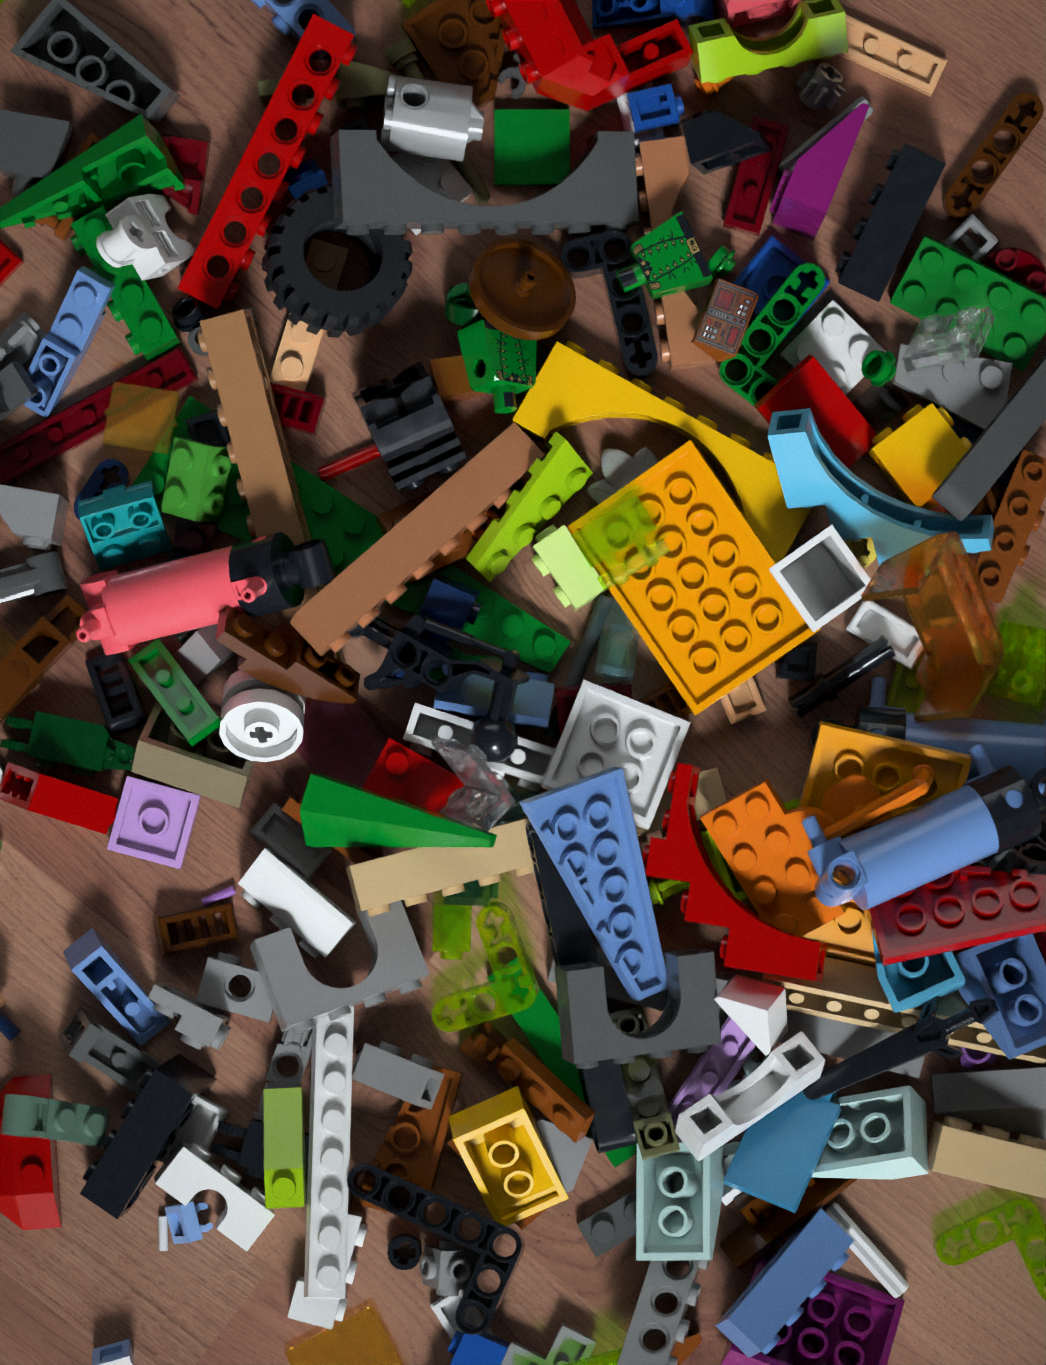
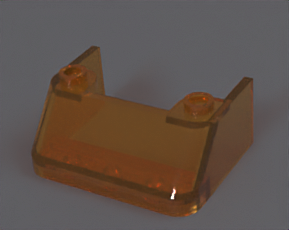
M952 531L936 534L883 561L861 594L864 602L885 598L893 599L902 596L926 652L916 671L918 683L924 688L926 693L924 700L914 715L916 723L971 716L1004 657V643L963 542L960 536Z

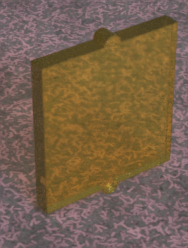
M114 382L109 408L104 411L107 421L102 443L168 454L173 428L178 425L175 416L180 393Z

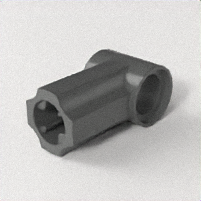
M57 551L33 556L26 559V563L0 569V604L33 595L35 597L47 596L68 589Z

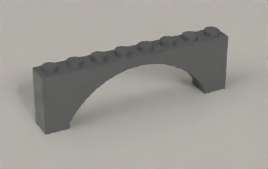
M338 130L330 137L335 229H346V234L348 235L369 234V229H384L385 235L406 234L407 229H421V234L423 235L443 234L444 229H458V234L460 235L479 234L481 229H495V234L498 235L516 234L518 229H531L532 234L535 235L552 234L554 229H568V234L572 235L588 234L591 232V229H604V232L618 230L626 233L627 228L639 222L634 131H597L587 139V150L577 165L553 189L531 200L504 206L471 205L452 200L425 187L407 174L388 155L377 141L376 130Z

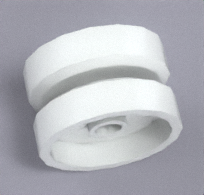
M242 670L231 674L223 686L219 735L224 746L239 757L259 762L280 760L294 753L303 739L306 697L269 685Z

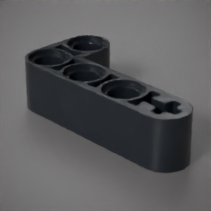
M616 230L569 241L561 252L563 267L575 279L602 274L625 372L630 377L636 379L649 377L655 371L658 353L642 285L634 288L626 296L617 294L612 287L613 283L618 280L616 272L634 264L630 254L632 243L625 233ZM611 242H618L624 247L625 254L618 259H612L605 254L604 247ZM575 250H580L588 256L589 260L585 266L574 267L569 264L567 260L568 255ZM627 315L638 316L641 319L642 328L636 332H628L622 327L621 320ZM646 338L647 341H641L640 350L643 357H649L650 359L646 361L645 368L640 369L638 363H631L630 361L634 360L635 357L634 343Z

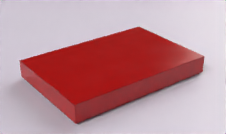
M810 354L754 405L769 425L772 412L810 408L820 434L834 455L847 468L853 465L874 445L871 440L878 435L816 358Z

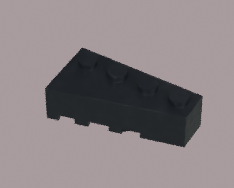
M904 143L902 150L894 147L885 166V169L890 170L891 173L885 185L877 183L868 201L869 204L874 205V208L868 220L863 217L860 218L852 234V238L858 240L852 254L844 251L835 270L836 273L841 274L838 281L839 284L877 302L880 301L946 165L945 161L907 143Z
M180 1053L156 1069L154 1067L149 1068L139 1083V1086L143 1088L137 1100L132 1098L120 1115L124 1121L119 1130L113 1129L104 1140L101 1148L105 1150L102 1158L99 1162L94 1160L83 1175L82 1179L86 1181V1184L80 1194L116 1219L127 1213L157 1170V1166L153 1162L155 1159L157 1161L162 1160L167 1153V1146L169 1144L172 1145L175 1141L176 1135L172 1133L174 1129L179 1130L188 1118L191 1119L198 1108V1105L195 1107L192 1100L206 1089L210 1090L217 1078Z

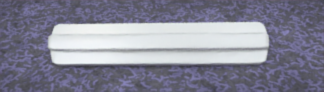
M838 1203L830 1204L824 1212L855 1240L849 1248L893 1297L901 1296L908 1289L909 1283Z

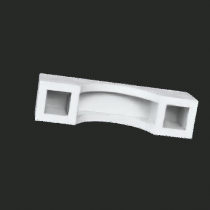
M801 1031L771 1051L765 1061L739 1084L718 1095L708 1094L679 1114L675 1133L699 1162L821 1077L826 1060Z

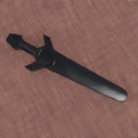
M936 996L925 1002L918 1022L826 1069L818 1080L803 1089V1093L808 1099L816 1100L932 1052L949 1059L962 1056L966 1053L948 1045L951 1033L969 1024H973V1022L985 1024L999 1012L998 1006L994 998L970 1001L968 1009L957 1013V1015L950 1016V1018L948 1017L947 1020L935 1017L940 996Z

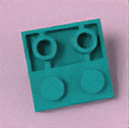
M152 480L126 487L125 484L103 490L102 495L78 501L79 518L99 570L172 550L171 540L154 496L156 493Z

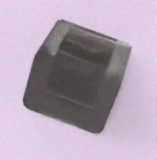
M888 381L883 386L877 387L872 385L852 404L874 431L877 432L902 411L909 402L891 381Z

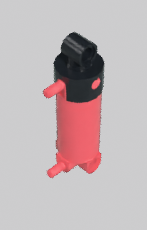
M283 532L238 542L233 546L120 574L115 569L90 576L79 583L88 611L80 619V628L76 631V637L80 642H87L90 639L100 640L105 655L131 650L140 642L218 624L219 614L227 606L232 607L241 614L252 617L300 606L304 599L305 589L325 584L336 578L337 574L325 539H312L295 546L289 536Z

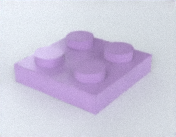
M127 776L107 850L182 869L202 796Z

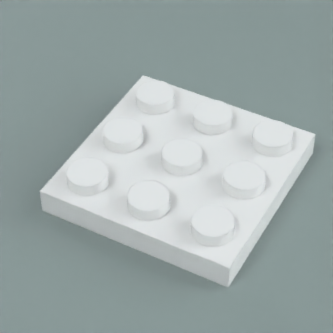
M583 680L541 787L552 790L612 767L623 768L634 823L639 827L649 830L691 722Z

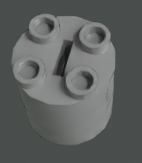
M389 75L383 111L384 121L380 138L381 146L385 151L463 161L466 144L473 140L481 141L485 111L479 110L472 102L473 86Z

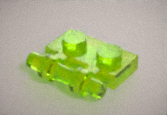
M637 495L571 535L591 568L603 561L607 564L609 571L597 577L604 590L617 583L619 586L630 580L628 576L646 565L649 568L659 563V557L670 551L663 538L649 545L644 537L657 529ZM634 543L639 552L620 563L615 554Z

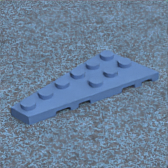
M612 767L520 801V805L630 999L642 1000L666 990V967L623 768Z

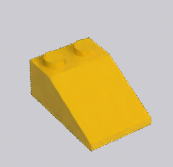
M518 1086L448 1117L453 1141L495 1221L508 1226L569 1199L537 1128L535 1119Z

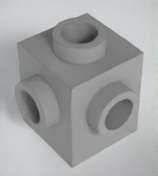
M440 1239L439 1246H425V1254L420 1262V1274L423 1278V1284L435 1288L437 1295L459 1296V1290L466 1289L481 1254L450 1239Z

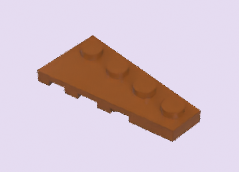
M433 1065L432 1069L445 1075L432 1109L430 1110L404 1101L393 1125L390 1126L384 1137V1141L375 1158L370 1163V1165L377 1166L429 1191H433L450 1126L448 1117L453 1115L463 1077L462 1072ZM370 1170L365 1172V1176L359 1185V1189L364 1193L371 1191L376 1183V1178ZM405 1186L396 1188L392 1193V1202L399 1209L406 1207L411 1199L409 1190ZM355 1195L350 1200L354 1204L393 1214Z

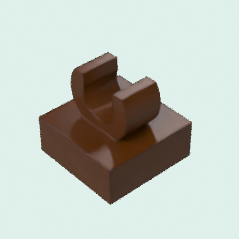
M484 1019L459 1048L488 1073L497 1063L503 1045L509 1040Z

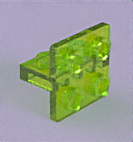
M1004 621L997 637L981 692L990 696L1007 699L1031 710L1042 712L1046 700V629Z

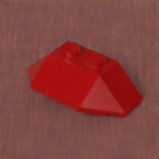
M52 1074L13 1077L0 1091V1212L22 1230L62 1227L56 1140L1 1134L5 1094L54 1099Z

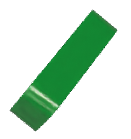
M813 263L801 264L791 271L747 327L737 355L719 364L718 374L723 383L753 407L758 402L755 398V390L760 384L769 383L774 387L779 383L764 371L761 366L825 285L823 271ZM812 271L815 274L813 282L816 286L814 289L807 287L800 293L799 297L805 298V302L801 305L795 296L785 293L784 290L789 286L792 291H795L801 283L800 278L797 277L800 272L807 274ZM781 299L789 301L794 309L792 317L785 322L777 320L773 315V306ZM757 329L766 331L770 338V344L761 352L753 350L749 344L750 334ZM733 359L741 360L746 366V374L739 381L730 380L725 373L727 363Z

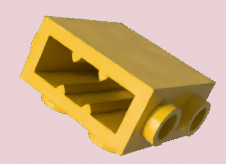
M933 403L924 409L918 404L904 414L901 418L905 424L894 432L890 427H887L871 440L875 446L868 452L907 504L920 508L923 507V509L931 510L938 504L931 497L932 494L972 446L966 437L960 439L951 427L954 425V421L943 407L937 409Z

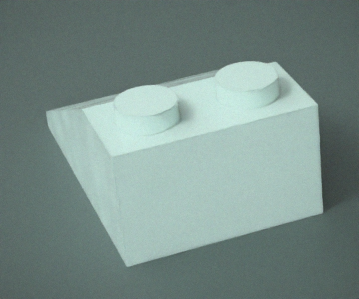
M910 1085L834 1098L832 1103L840 1105L841 1112L812 1177L893 1180L929 1174L926 1102Z
M678 1143L680 1151L642 1160L639 1145L637 1144L636 1261L713 1259L724 1189V1146L719 1147L698 1162L684 1143Z

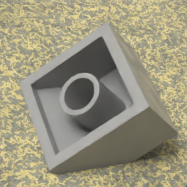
M0 484V515L11 531L23 539L22 544L28 545V548L42 551H50L51 545L61 546L69 502L59 494Z

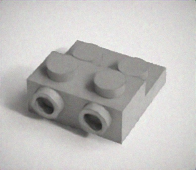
M164 982L154 984L148 999L155 1002L153 1009L170 1018L177 1017L178 1014L181 1015L175 1028L176 1031L182 1033L181 1041L199 1050L201 1047L204 1048V1046H211L217 1050L219 1047H222L231 1030V1027L226 1025L230 1016L211 1006L195 1002V998Z

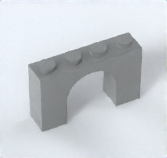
M402 901L390 903V912L371 917L368 916L367 910L357 912L371 948L372 960L366 978L351 987L334 988L316 980L309 973L303 962L290 927L255 939L252 942L250 949L282 1032L293 1029L294 1034H299L316 1027L314 1020L328 1016L330 1021H334L351 1014L350 1007L364 1002L365 1007L369 1008L386 1001L385 994L399 989L400 994L404 995L422 987L420 981L424 980L430 973Z

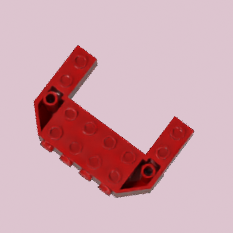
M485 0L491 15L494 18L499 17L504 27L502 36L506 46L510 51L515 50L521 61L518 67L527 85L532 83L537 94L584 111L596 108L686 67L694 53L677 19L616 46L610 33L594 40L575 0Z

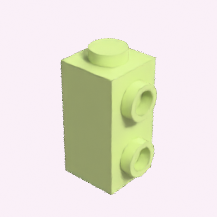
M553 524L535 536L538 541L533 546L536 555L531 559L543 577L550 574L558 586L552 590L564 608L571 604L573 609L577 611L607 590V586L565 525L556 529Z

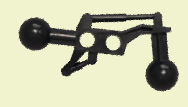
M428 613L414 615L401 629H397L376 617L365 628L358 624L349 632L352 636L351 639L365 636L388 649L378 671L366 676L364 679V686L370 691L382 687H396L397 685L412 688L418 686L422 681L437 691L445 693L460 688L465 679L472 674L494 680L488 713L473 725L469 733L470 746L475 755L486 762L498 763L504 761L514 752L518 745V732L513 722L510 721L517 685L529 682L530 675L517 669L520 658L518 650L513 649L509 651L477 639L472 634L432 620ZM428 632L437 633L468 646L474 645L503 656L504 659L501 660L496 656L466 655ZM410 643L416 648V658L410 653ZM442 660L446 663L448 667L447 676L443 673L441 669ZM400 671L405 672L403 677L393 676Z

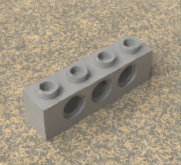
M682 1260L681 1262H684L689 1267L688 1272L682 1277H674L667 1271L669 1265L676 1261H650L617 1365H677L678 1357L673 1356L677 1341L681 1343L685 1341L690 1324L689 1320L684 1319L688 1305L695 1307L702 1284L696 1283L700 1269L707 1270L710 1260ZM672 1298L677 1303L676 1309L669 1314L659 1312L656 1309V1304L660 1299ZM651 1334H659L664 1337L666 1342L661 1349L653 1351L645 1347V1339Z

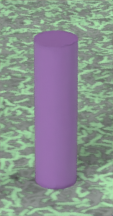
M231 885L201 900L204 907H207L236 894L234 886Z

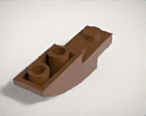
M68 594L45 617L42 616L0 661V723L42 681L43 676L78 641L76 631L80 628L81 617L87 611Z
M227 606L219 614L215 640L239 655L238 669L269 685L312 699L353 704L357 700L360 673L355 671L350 665L342 663L328 653L320 656L301 636H298L289 644L279 635L271 633L247 615L241 614L230 606Z

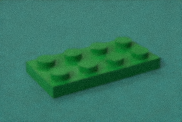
M925 234L890 300V304L1003 362L1013 363L1012 367L1022 372L1025 371L1046 332L1045 295Z

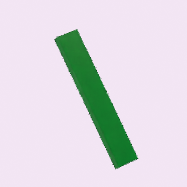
M518 956L489 975L487 979L546 1067L584 1101L576 1064L562 1059L559 1016ZM637 1138L635 1145L604 1152L614 1168L637 1154Z

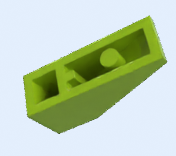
M302 1087L263 1089L266 1209L305 1207L307 1204Z

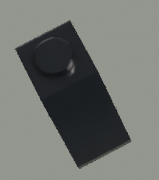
M717 110L698 112L693 115V119L682 122L691 165L703 175L773 151L772 143L762 134Z

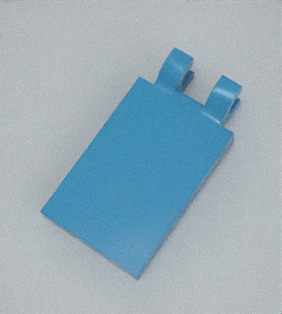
M802 1090L748 1127L723 1179L724 1184L796 1213L841 1112L840 1105L832 1103L838 1091L822 1098L811 1100L804 1095Z

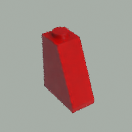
M7 762L0 783V800L106 835L109 826L112 825L117 814L116 805L119 798Z

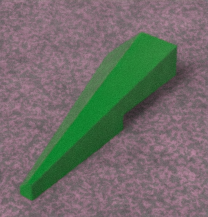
M141 113L0 207V229L22 223L25 228L36 226V220L57 215L58 219L61 220L90 213L101 206H104L105 209L116 206V200L135 195L152 194V191L172 186L175 191L186 188L161 134Z
M310 774L299 810L306 846L494 847L497 837L496 834L398 798H388L326 774Z

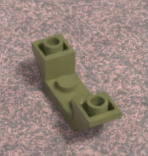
M642 1006L609 1013L613 1024L622 1033H637L648 1028ZM649 1054L637 1055L635 1062L620 1064L642 1160L680 1151L656 1059L650 1058Z

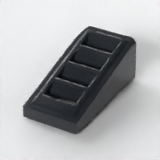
M123 652L105 655L104 653L85 661L108 729L114 735H120L145 725L148 716ZM116 664L118 665L119 670L100 677L98 671ZM123 679V684L105 690L104 686ZM128 694V699L111 705L110 700ZM133 708V711L128 712L118 717L115 716L117 714H120Z

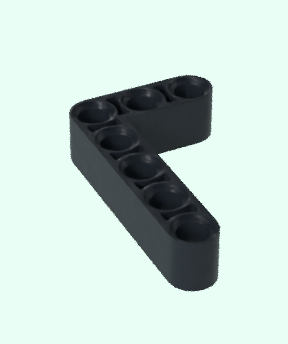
M363 1163L353 1167L347 1177V1185L353 1195L481 1254L457 1307L455 1321L458 1328L465 1334H481L488 1330L523 1255L525 1244L521 1234L515 1229L377 1166ZM370 1170L376 1178V1183L371 1191L364 1193L357 1186V1179L360 1173ZM405 1186L410 1192L411 1199L406 1207L399 1209L392 1202V1193L396 1188ZM439 1202L444 1206L446 1215L441 1223L434 1225L427 1219L426 1212L429 1205ZM475 1218L481 1226V1232L478 1238L469 1241L463 1237L461 1227L465 1220ZM504 1234H510L516 1241L514 1253L507 1257L500 1255L496 1249L498 1238ZM487 1270H494L500 1277L498 1289L491 1293L486 1292L480 1284V1278ZM473 1305L478 1306L484 1313V1321L478 1328L469 1327L464 1319L465 1311Z

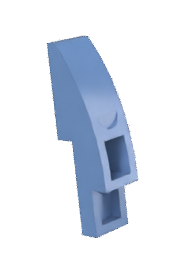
M84 266L77 270L49 333L43 337L27 372L39 393L26 402L24 406L45 418L50 417L80 366L106 314L104 309L115 288V284Z

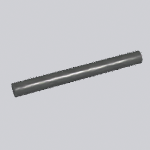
M599 595L563 687L580 685L613 599ZM555 704L548 722V728L543 735L558 740L559 729L557 707Z

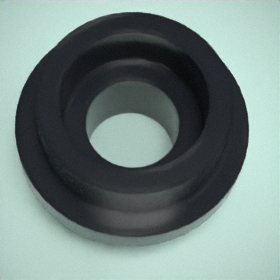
M186 296L180 299L172 310L175 326L182 332H190L191 329L200 326L199 321L208 318V305L193 296Z

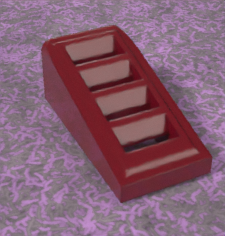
M270 382L274 400L276 394L283 395L278 411L281 426L316 436L327 401L326 398ZM290 398H293L297 402L290 419L286 418L285 414ZM304 402L311 404L306 423L299 421Z

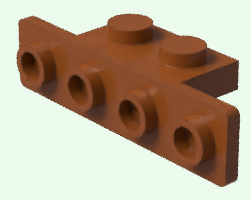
M1027 450L1021 452L993 520L994 533L991 551H981L966 585L968 592L998 604L1003 600L1016 566H1023L1030 550V546L1026 545L1031 531L1037 532L1045 513L1040 508L1046 496V458Z

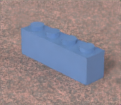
M819 1209L801 1223L715 1326L748 1358L760 1352L766 1355L781 1339L777 1333L784 1324L789 1327L801 1316L804 1309L800 1305L807 1297L813 1299L825 1287L827 1282L823 1278L830 1269L835 1272L846 1262L850 1256L846 1250L855 1240L828 1214Z

